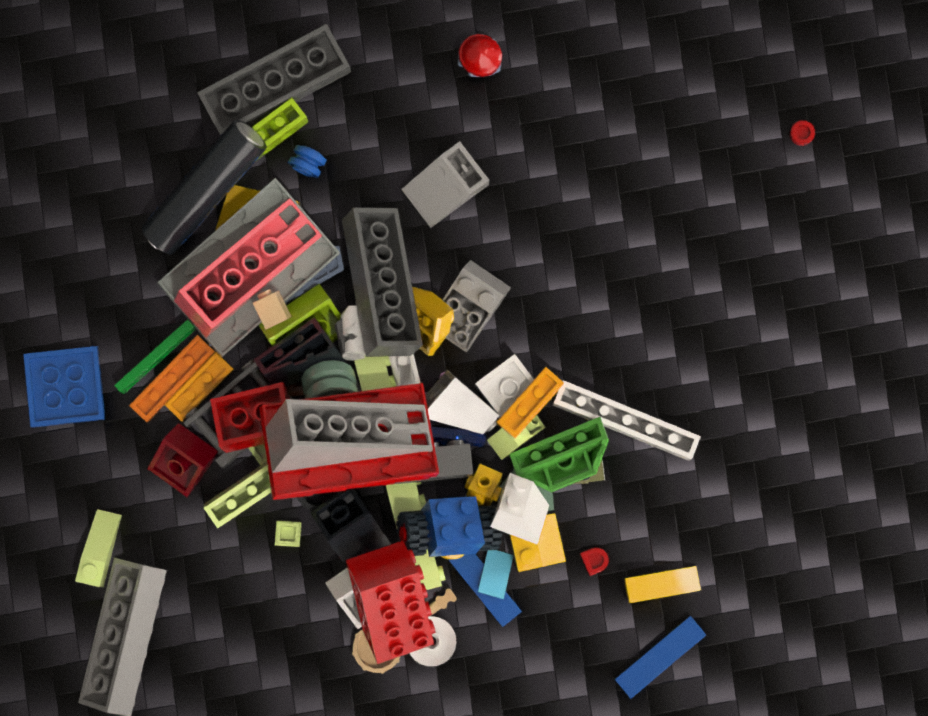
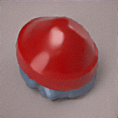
M484 34L469 36L461 42L458 51V65L463 67L471 77L493 75L498 73L501 68V48L495 39Z

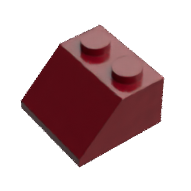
M178 423L163 439L148 470L188 497L212 464L218 451Z

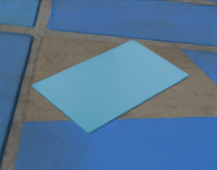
M498 550L487 551L478 592L504 599L514 555Z

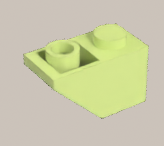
M536 415L516 439L501 428L487 441L502 460L542 431L545 426Z

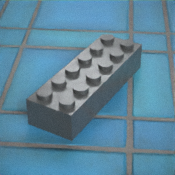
M325 24L197 93L221 135L233 120L237 119L251 126L264 119L289 99L293 98L296 102L351 73V70L328 25Z
M352 208L342 219L366 357L411 356L423 346L398 208Z

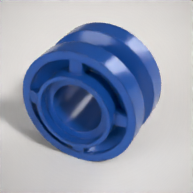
M296 145L293 150L296 157H290L287 163L294 170L305 176L318 178L321 173L318 166H324L327 160L322 154L312 148Z

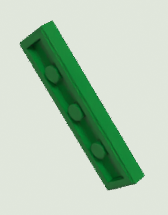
M187 319L114 386L121 393H127L196 330L194 325Z

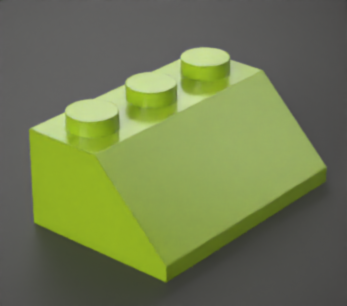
M318 284L287 305L292 316L291 318L266 330L263 323L259 325L271 345L274 346L315 317L333 343L338 340L335 324L340 320L341 315L321 285Z

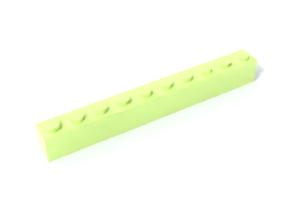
M365 355L364 359L354 360L362 391L396 387L394 375L389 376L387 366H391L389 356L366 357ZM421 482L386 485L395 524L398 521L397 517L400 512L420 511L426 504L424 494L419 495L417 485H420ZM426 550V554L415 556V566L420 565L424 575V579L420 581L424 583L426 590L441 587V581L446 579L442 566L437 567L435 557H429L428 550Z

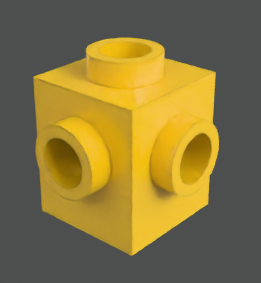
M480 464L475 475L469 476L465 488L468 489L467 497L476 496L478 506H490L492 500L497 502L502 488L499 487L502 473Z

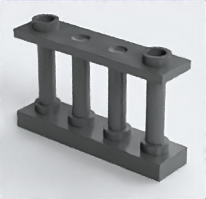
M252 359L242 367L244 372L213 398L226 396L231 392L233 394L243 392L244 390L239 385L250 376L260 387L271 384L258 370L259 367ZM208 401L199 410L197 407L191 410L185 416L187 420L184 424L188 428L194 424L218 451L217 455L219 458L215 461L221 468L225 469L248 448L225 453L219 447L217 434L202 418L212 409L211 401Z

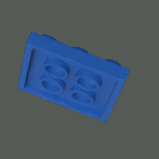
M98 346L24 354L31 428L105 420Z

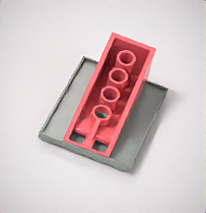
M275 178L157 284L222 358L262 323L253 305V302L259 300L258 294L269 289L272 293L279 290L284 302H286L333 261L340 252Z

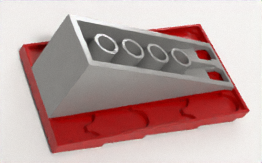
M423 383L301 400L286 399L284 402L262 405L259 409L273 500L346 491L352 488L391 485L395 482L424 480L436 477L439 474Z

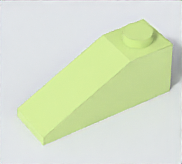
M97 509L81 556L76 582L104 587L122 515Z

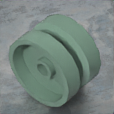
M322 361L312 365L302 376V389L305 399L358 392L354 370L350 365L342 361Z

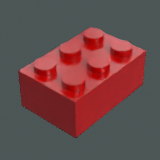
M280 382L210 399L218 444L225 453L265 444L259 409L265 404L279 403L290 399L289 390L284 383Z

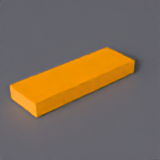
M215 352L164 405L183 422L186 419L185 416L191 410L198 407L234 369Z
M545 367L499 418L497 424L516 439L559 391L564 382Z

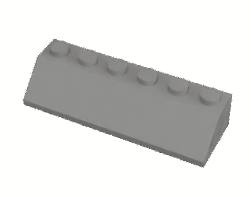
M114 558L78 703L106 713L131 716L167 570Z

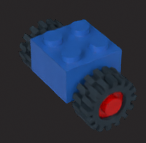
M476 496L429 499L420 511L400 512L397 517L398 521H396V526L398 527L396 529V534H398L397 542L403 541L407 550L412 549L414 556H422L427 553L426 550H428L429 557L476 554L478 551L497 550L500 547L499 544H501L500 537H502V532L490 527L496 506H478Z

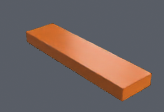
M197 335L129 406L148 423L163 408L164 404L207 362L215 351Z

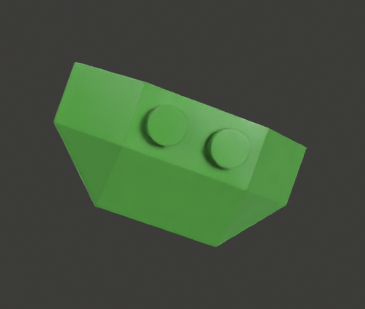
M598 417L510 453V457L517 476L533 481L536 486L546 491L554 492L597 474L609 439L602 419Z

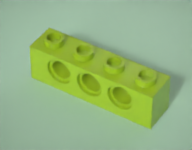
M293 98L252 127L262 137L267 146L266 150L257 160L308 123L307 116Z

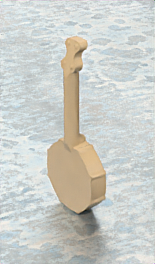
M446 589L444 596H437L436 601L429 605L432 615L441 608H447L448 602H455L457 600L451 589ZM363 630L355 634L352 655L364 671L383 674L400 662V657L377 664Z

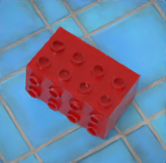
M403 541L346 560L362 630L377 664L434 645L432 634L436 633L432 620L428 618V616L432 615L428 602L424 600V598L428 597L424 583L420 581L424 579V575L420 565L415 566L416 559L412 549L407 550Z

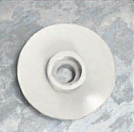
M432 616L428 618L432 620L436 633L432 634V636L436 638V644L410 653L415 661L425 666H438L445 663L453 655L456 647V635L451 625L439 617Z

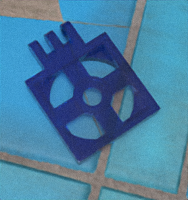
M431 427L433 441L438 442L439 445L446 446L449 441L463 440L464 444H470V446L483 447L486 443V436L484 434L471 433L469 430Z

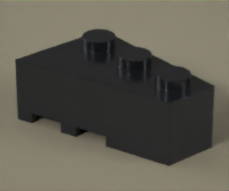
M315 317L254 359L271 385L283 382L286 387L302 381L304 372L314 364L330 360L346 363Z

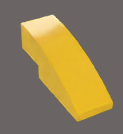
M696 566L624 578L628 603L701 590Z

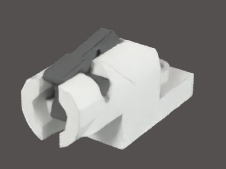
M348 306L341 314L340 320L335 324L339 349L343 359L361 360L365 358L366 354L357 306Z

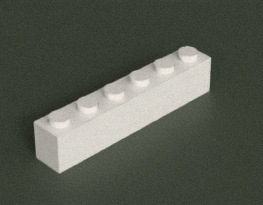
M563 380L564 385L559 389L553 406L587 420L601 417L604 427L685 460H692L701 436Z

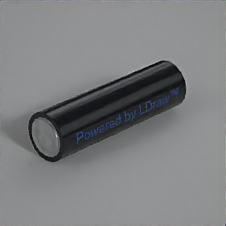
M233 120L145 221L141 229L154 248L170 255L175 254L262 155L267 146L254 129L240 120Z

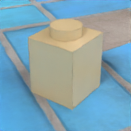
M269 289L257 295L259 300L253 302L265 330L292 317L279 290L272 293Z

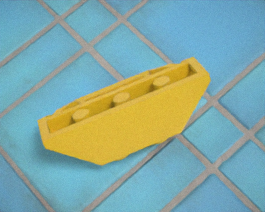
M412 287L423 343L420 349L428 356H433L450 332V326L454 320L453 308L433 292Z

